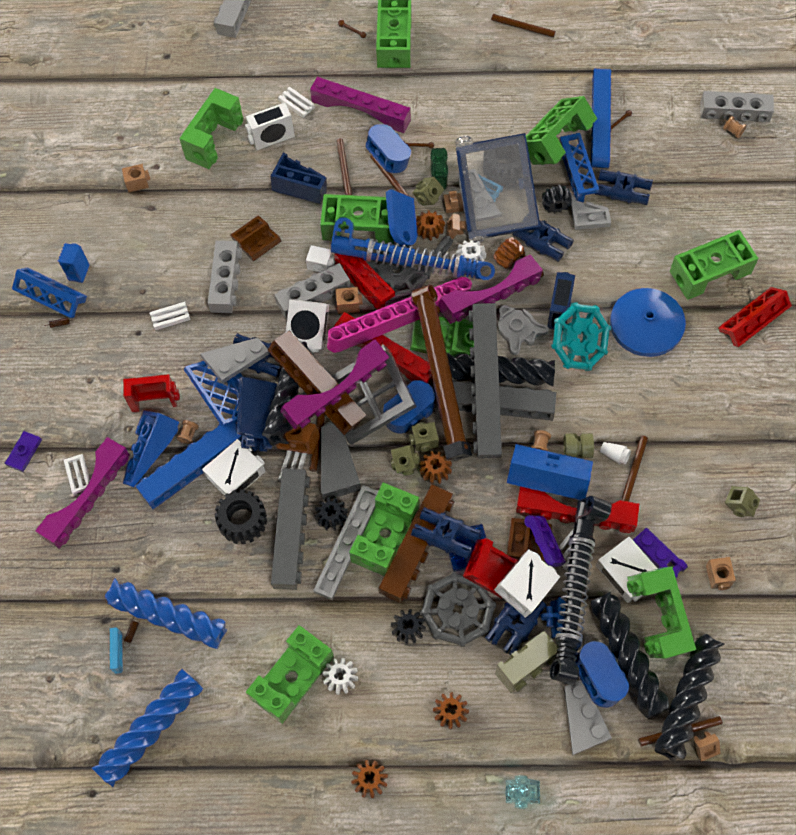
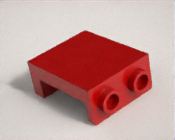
M169 374L123 379V396L132 412H140L139 401L169 398L172 406L177 407L180 393L179 389H176L175 381H172Z
M488 538L477 540L463 577L503 599L494 589L518 560L493 547V541Z

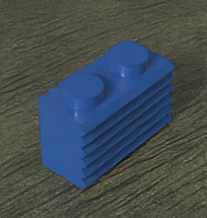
M65 243L63 244L64 247H62L63 250H61L62 253H60L61 256H59L58 262L69 281L83 283L90 264L80 245Z

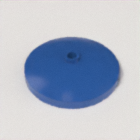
M640 288L627 292L617 300L611 312L610 325L614 338L624 349L639 356L655 357L668 353L679 344L685 331L686 320L681 306L673 297L657 289Z

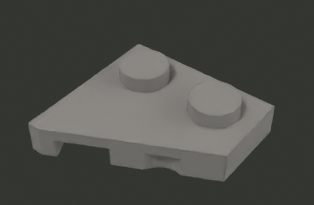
M572 197L571 211L575 230L611 226L608 207L597 206L588 201L585 204L576 201V198Z

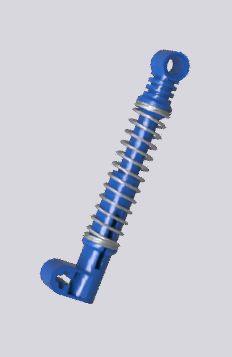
M345 217L339 218L334 225L331 253L358 257L367 262L374 260L377 263L380 261L383 265L384 263H390V266L397 264V267L402 265L404 269L408 266L411 267V270L414 264H418V271L421 265H424L425 272H427L428 266L432 267V274L436 267L439 268V275L442 269H446V276H448L451 270L455 278L466 274V277L471 275V278L475 276V279L489 280L495 274V268L491 263L479 260L478 263L476 260L472 262V259L467 261V258L460 254H457L456 257L454 253L452 258L449 259L448 252L442 258V253L439 251L437 257H435L434 250L431 251L429 256L427 249H424L423 254H420V247L417 248L415 253L413 246L407 248L406 245L401 247L398 243L396 245H392L391 242L385 244L384 241L379 243L377 239L374 241V239L369 238L366 240L353 238L354 223ZM346 222L349 229H345L344 233H348L350 236H337V232H343L340 226ZM355 246L368 248L367 252L355 250ZM483 266L491 268V274L487 277L483 276L480 272Z

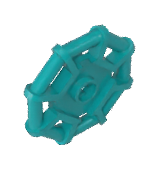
M574 302L571 303V306L559 318H555L554 337L551 348L555 350L563 362L564 368L590 371L604 355L608 354L607 347L611 325L607 324L597 305L589 306ZM579 312L588 314L586 318H580ZM572 316V322L566 324L565 322ZM594 317L600 325L599 328L597 324L593 323L592 321ZM602 332L601 343L598 346V335ZM581 333H582V334H583V339H582V341L580 342V339L578 338V335H581ZM563 346L567 347V349L569 350L567 351L568 355L563 350ZM596 350L597 353L589 359L588 355ZM575 355L581 356L582 362L574 361Z

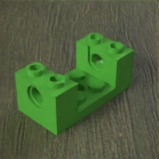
M378 0L377 68H411V0Z
M214 88L179 138L186 160L210 169L216 163L218 155L215 150L213 136L210 134L216 130L217 124L236 131L238 126L242 125L244 117L239 97Z
M584 96L561 99L526 135L529 158L533 165L556 164L561 160V157L566 153L556 135L561 133V129L564 132H575L579 129L587 131L593 126L597 117Z
M324 194L320 223L322 240L332 241L335 222L339 218L345 217L354 223V230L375 231V239L379 243L384 241L387 244L390 242L394 244V239L389 230L386 197ZM355 211L363 212V214L359 216L354 215L353 213ZM345 222L340 228L345 230L349 229V226Z
M737 230L676 255L671 265L670 273L686 299L689 300L704 294L708 282L731 273L734 279L738 280L752 274L759 258L742 232ZM711 257H718L721 261L715 262Z
M383 482L375 497L376 508L363 535H357L349 554L352 563L385 576L420 508V499L418 496ZM387 529L391 532V535L388 538H383L380 536V532Z
M673 567L657 568L627 576V588L633 597L657 594L655 596L656 603L661 608L663 615L661 616V621L667 629L665 632L644 637L646 642L644 643V648L650 658L665 659L696 650Z
M300 625L286 640L287 650L264 678L259 675L246 691V694L254 703L281 724L284 723L326 669V665L334 658L331 648ZM296 672L298 674L297 680L295 682H288L286 680L288 673Z

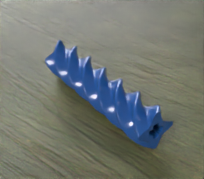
M114 578L110 589L105 594L108 605L110 604L115 609L129 612L134 617L140 619H147L154 625L165 626L171 632L184 634L191 640L202 641L211 648L218 649L223 636L227 632V629H225L226 622L223 619L210 620L208 615L202 611L192 613L185 604L173 606L168 597L155 599L152 592L147 589L137 592L134 585L130 582L119 584L116 578Z
M181 669L177 673L174 682L163 688L159 699L152 701L146 707L144 715L137 717L132 722L129 732L120 735L115 742L114 748L103 753L99 760V765L92 767V769L106 783L114 787L115 781L122 779L128 773L131 764L142 758L146 747L153 745L158 740L161 731L172 725L176 714L183 712L188 707L190 699L199 695L203 688L188 673Z

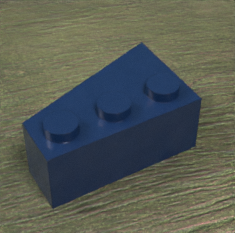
M283 152L270 176L271 190L321 204L324 194L327 193V177L310 167L302 166L300 161L292 160L288 157V154Z

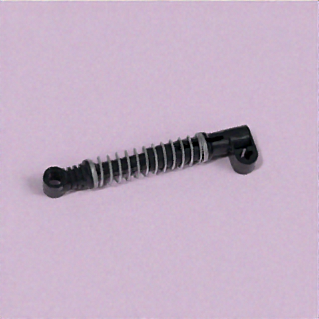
M588 496L577 501L573 535L570 536L568 543L571 546V549L567 551L570 557L566 558L569 561V564L565 566L568 572L564 573L567 579L563 583L566 586L562 589L563 592L568 594L567 596H561V599L565 600L566 603L560 604L562 608H565V611L559 612L561 616H564V619L558 620L560 624H563V627L556 628L557 631L562 633L556 634L555 642L558 648L556 653L558 654H556L557 659L552 662L550 667V678L552 680L569 685L575 684L579 676V667L575 661H577V651L582 644L583 638L579 632L584 630L581 624L585 622L582 616L586 614L584 608L587 607L585 600L588 599L586 592L589 591L587 585L590 583L588 577L591 575L589 569L592 568L590 562L593 560L591 554L594 553L593 548L595 547V539L593 538L594 526L607 520L612 509L609 501L595 496Z

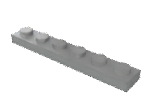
M364 485L362 486L313 590L314 593L333 600L351 561L349 551L357 535H363L374 512L375 497L378 491Z

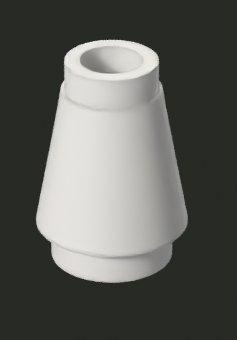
M604 442L600 453L618 464H626L631 450L627 449V446Z

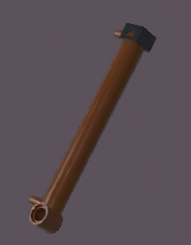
M428 284L413 290L412 299L418 308L447 445L444 446L446 459L458 461L472 456L470 443L466 442L438 315L440 307L436 305L437 293L435 288Z

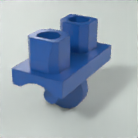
M561 597L551 601L550 606L546 607V613L541 614V620L547 621V627L551 628V638H555L556 634L562 633L556 629L563 627V624L558 622V620L564 619V616H561L559 612L565 611V608H562L560 604L566 603Z

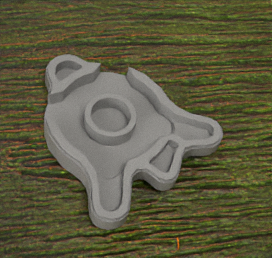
M507 305L499 308L498 330L502 338L509 343L512 355L519 354L522 342L533 345L537 336L547 335L548 326L536 322L528 311L524 309L523 311L515 310V308Z

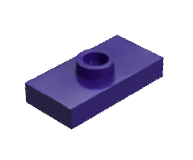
M23 431L4 464L24 472L42 439Z

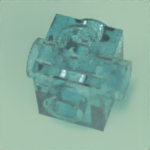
M524 775L514 776V780H505L506 803L515 804L516 809H527L530 804H540V781L527 779V776Z

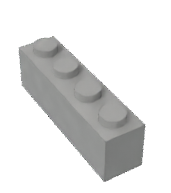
M224 0L223 4L219 7L218 16L214 19V27H216L218 35L236 38L251 0Z

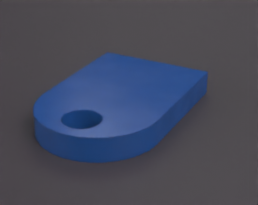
M390 189L386 191V202L391 236L399 246H411L417 240L414 198Z

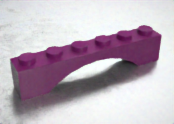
M320 77L315 79L310 88L313 103L324 107L346 106L358 109L375 117L383 124L391 126L395 131L405 133L411 122L410 107Z
M531 255L517 260L509 276L496 286L480 291L455 290L442 296L438 307H440L441 313L450 324L456 321L460 322L469 315V310H472L473 304L495 303L501 299L505 300L511 294L519 293L525 287L537 284L540 281L543 269Z
M374 339L359 351L351 373L339 385L320 394L297 395L282 406L281 413L294 429H297L299 426L304 428L311 422L310 418L314 415L319 417L326 411L325 407L329 404L335 405L342 399L341 395L344 393L350 394L357 388L356 384L361 381L363 383L368 381L372 377L371 373L376 370L378 372L383 370L387 366L386 362L389 356Z
M106 437L95 452L94 472L85 490L67 507L47 515L35 532L58 549L65 545L73 530L80 526L85 514L92 510L97 498L104 494L109 482L116 478L121 466L128 462L130 454L127 449Z

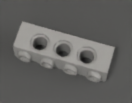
M704 91L700 101L701 118L728 120L733 116L734 120L770 122L774 113V97L770 94Z
M237 241L215 242L208 306L212 313H232L233 306H236L235 290H238V279L236 278L240 274V264H238V261L242 259V249L239 248Z
M340 263L335 266H329L326 270L315 273L306 280L298 281L293 286L280 290L275 294L276 304L287 320L290 299L299 297L296 300L323 303L336 296L335 289L351 288L350 279Z

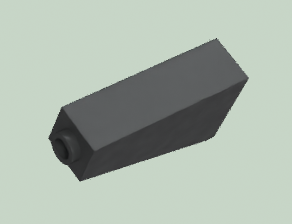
M329 422L321 427V493L324 501H326L327 497L334 499L335 497L361 490L360 481L345 435L342 434L333 422Z

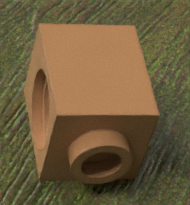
M143 164L122 168L128 192L149 188L148 181L150 180L148 170H144Z
M357 287L335 289L338 314L360 312L359 305H363L362 294H358Z
M730 557L710 559L706 564L711 589L727 590L731 588L730 586L733 585L736 579ZM717 571L723 572L725 578H720L717 575Z

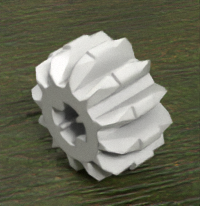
M471 239L468 243L464 240L463 245L459 244L456 257L457 254H460L467 258V261L469 259H472V262L476 260L477 263L478 260L484 261L486 258L484 245L480 246L479 241L473 243L474 241Z
M341 658L340 664H338L336 659H333L334 666L327 664L326 668L329 671H323V676L327 677L323 682L325 685H329L328 690L330 692L336 688L337 695L340 694L341 689L347 694L348 686L352 689L355 688L354 683L351 681H358V676L354 675L358 672L357 668H352L353 663L351 661L345 665V658ZM342 672L343 680L337 678L338 673Z

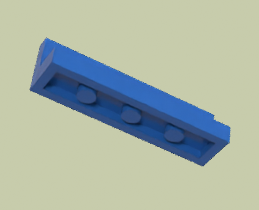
M581 134L561 136L559 142L566 152L562 159L576 201L583 203L585 195L598 193L599 187ZM577 139L579 143L574 147L569 144V141ZM576 153L583 156L581 161L574 158ZM580 167L588 170L586 176L578 172ZM587 181L593 185V188L584 189L583 184Z
M28 267L16 270L12 290L63 315L74 318L78 304L85 303L86 295ZM21 279L25 281L26 289L19 287ZM34 287L40 288L41 296L35 294ZM53 294L57 303H51L48 295ZM68 301L72 303L70 311L65 309L63 302Z

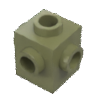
M428 177L416 184V189L412 194L422 206L434 205L439 200L438 197L444 191V188L435 177Z
M422 422L412 426V434H409L411 446L415 445L416 451L427 452L432 448L439 447L435 422L427 424Z
M408 445L391 450L393 457L391 465L393 470H396V473H403V476L414 474V470L419 469L420 457L417 452L415 453L414 446Z
M731 486L725 504L738 517H754L760 499L749 487Z

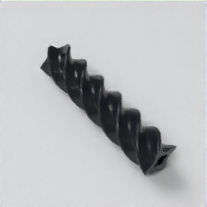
M302 342L304 347L307 350H309L312 355H314V353L310 349H308L307 342ZM284 368L280 373L279 383L275 389L270 413L262 433L268 439L271 446L279 443L289 444L285 434L293 430V427L281 413V408L297 395H301L298 390L300 386Z
M447 353L452 377L456 380L471 378L475 381V377H471V366H474V359H470V356L465 353L453 356ZM498 356L499 383L508 380L513 384L528 382L531 385L539 386L547 383L553 387L555 360L547 362L536 358L528 361L522 357H515L509 360L504 356Z
M608 592L592 600V612L600 621L601 631L609 640L610 650L618 658L619 667L625 673L626 678H628L629 689L637 697V704L641 713L650 719L668 711L669 699L659 689L657 675L649 670L648 656L639 650L640 641L637 635L630 631L629 618L620 612L621 602L619 598Z
M703 634L696 638L697 640L694 642L696 650L690 651V658L685 664L683 677L677 685L676 696L669 707V715L664 720L662 734L655 744L654 751L673 762H676V759L684 760L687 755L684 743L693 738L694 732L691 724L701 716L698 704L707 699L708 695L705 685L714 680V673L711 667L721 660L718 648L725 644L713 639L708 634Z

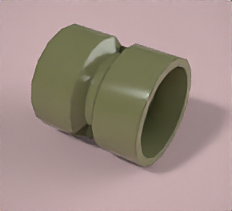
M576 433L564 434V455L576 458L578 455L581 458H593V433H581L580 436H577Z

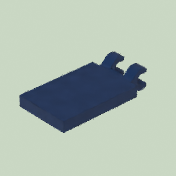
M247 377L239 379L237 434L242 435L241 448L249 449L254 447V438L260 439L259 451L267 452V449H272L268 439L262 433L270 413V406L274 399L277 383Z

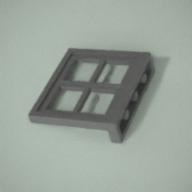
M384 345L381 347L389 356L386 367L393 381L372 393L367 381L365 383L359 382L366 397L356 404L360 407L368 402L375 418L355 430L352 429L345 435L348 443L351 445L417 407L391 351ZM355 362L332 375L338 384L348 377ZM396 386L403 402L382 414L375 397Z

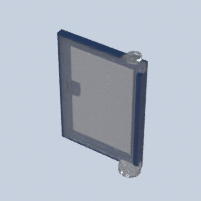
M526 133L474 143L472 137L469 136L457 138L455 140L469 241L472 239L473 243L478 241L482 243L484 238L541 229Z

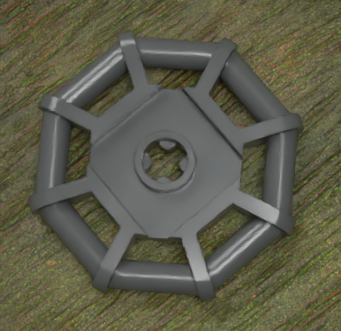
M374 260L368 262V265L375 272H379V276L394 291L395 289L401 290L404 287L408 288L395 292V296L388 301L412 296V291L421 288L431 276L428 269L425 272L424 265H421V270L418 271L414 266L411 270V267L408 266L404 269V266L399 265L397 267V264L390 266V263H384L383 265L382 262L376 265L377 263ZM398 268L400 269L399 273H394L393 271L398 270ZM420 276L416 283L412 285L411 281L414 277Z
M451 572L449 576L427 586L428 590L422 610H420V616H423L435 640L440 639L465 647V644L490 632V623L494 609L497 606L487 590L464 578L463 575L456 574V572ZM457 582L473 587L470 591L458 588ZM453 583V589L445 592L444 594L438 591L441 588ZM477 590L481 595L482 599L484 600L485 604H479L474 596V593ZM434 595L439 598L437 609H431ZM455 605L463 607L461 614L453 612ZM479 610H485L482 623L477 621ZM431 615H438L443 624L440 628H438ZM473 625L478 628L465 636L463 634L464 630ZM446 628H452L459 632V636L444 631Z

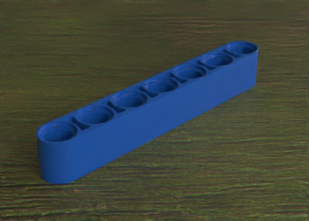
M594 68L592 77V110L597 120L591 127L592 168H609L611 69Z

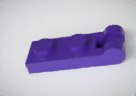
M526 516L524 523L527 527L531 528L535 542L543 554L544 561L551 567H561L564 565L566 560L545 517Z
M647 527L633 539L635 544L657 568L668 567L667 565L671 562L674 565L673 571L676 578L680 571L684 572L688 568L687 564L682 559H679Z

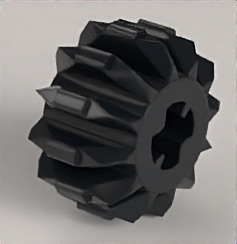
M552 186V188L546 189V192L542 193V205L548 213H562V210H568V207L572 205V194L566 186Z
M327 497L326 503L320 501L321 507L315 508L317 513L315 520H318V526H324L326 531L330 527H332L333 531H336L337 525L339 527L344 526L342 521L347 520L346 514L348 509L344 508L345 504L343 501L338 503V498L335 497L332 502ZM331 512H334L335 515L328 516V513L331 515Z
M412 609L408 610V614L401 610V617L394 615L396 622H391V627L394 628L392 635H398V642L404 638L405 645H408L409 639L415 644L416 637L422 639L423 634L421 632L426 631V627L422 625L425 620L424 618H419V612L412 615ZM412 624V629L407 628V630H405V625L408 626Z

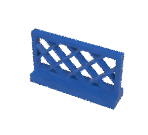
M204 361L185 366V373L220 425L225 427L236 423L238 399L227 397V393L231 392L238 398L239 379L243 377L242 374L239 373L226 381L228 383L227 386L217 382V376L211 369L207 368L208 365ZM192 371H201L203 372L202 377L195 375ZM205 373L215 376V381L204 378ZM205 383L213 386L212 391L204 389L201 384ZM215 387L225 390V395L215 393ZM214 397L222 400V404L213 403L211 398ZM224 402L234 404V410L224 407ZM221 412L231 414L232 418L225 420Z

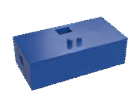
M516 444L507 483L581 500L587 496L593 461Z

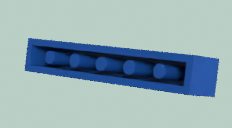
M234 423L225 427L219 424L213 431L205 433L199 441L191 443L181 454L173 456L170 462L159 466L149 477H144L139 481L136 488L152 510L203 474L202 469L237 439L240 442L242 441V435L237 434V424Z

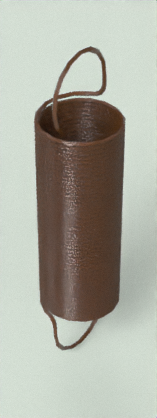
M68 317L49 321L48 325L50 328L70 324L71 320Z
M131 621L124 642H132L139 625L138 622Z

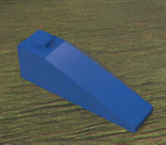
M143 411L135 432L138 435L136 444H132L131 448L134 455L128 461L123 484L135 487L177 434L179 421L160 413Z

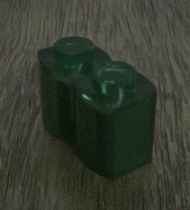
M432 148L430 153L431 177H435L440 185L446 189L448 186L447 150L445 148Z

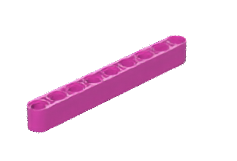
M459 277L434 287L438 297L436 305H439L442 296L455 290L471 291V280L466 277ZM412 296L331 328L328 331V350L334 353L341 352L420 320L418 308L414 304Z

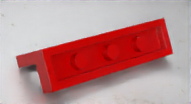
M334 254L335 265L340 263L350 279V283L357 287L358 291L377 310L384 308L385 302L395 296V291L362 258Z
M770 287L719 326V332L730 335L733 345L740 347L792 306L787 291Z

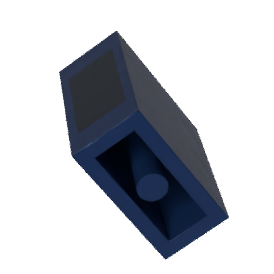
M557 272L547 324L549 329H555V318H559L570 307L575 275L568 272Z

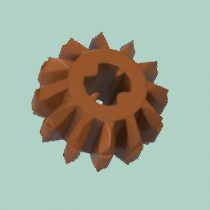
M428 210L426 214L421 212L420 216H417V235L422 236L423 240L429 238L431 241L432 237L438 239L439 234L443 235L445 222L442 215H437L436 211L431 213Z
M510 237L498 247L493 259L501 267L507 269L523 254L524 247L517 239Z
M431 451L430 457L424 455V461H420V474L424 475L423 479L425 481L430 479L431 484L434 483V480L441 484V479L447 481L448 475L452 474V469L450 468L452 462L447 461L446 455L441 457L440 451L437 455H434V452Z
M450 692L448 699L445 694H442L443 702L436 699L435 704L439 707L433 708L434 713H439L435 716V721L443 719L440 726L444 727L447 722L449 723V730H452V723H455L456 727L460 728L459 720L466 722L467 718L464 715L469 714V709L464 708L467 705V701L460 702L462 698L460 694L454 699L453 692ZM447 707H450L451 709H456L454 715H452L450 712L446 713Z
M365 760V768L358 764L357 767L360 772H352V775L357 777V779H353L351 783L352 785H358L355 788L356 793L363 789L362 797L365 798L367 793L370 792V796L373 799L375 798L373 791L376 790L381 795L383 792L379 786L387 787V783L381 780L387 779L388 774H381L385 769L384 766L376 769L377 761H374L372 767H370L369 761ZM369 774L370 777L374 775V783L370 784L368 782L366 784V775Z

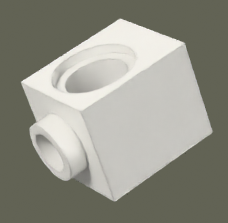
M311 245L306 258L307 270L322 272L329 266L334 265L335 259L330 249Z

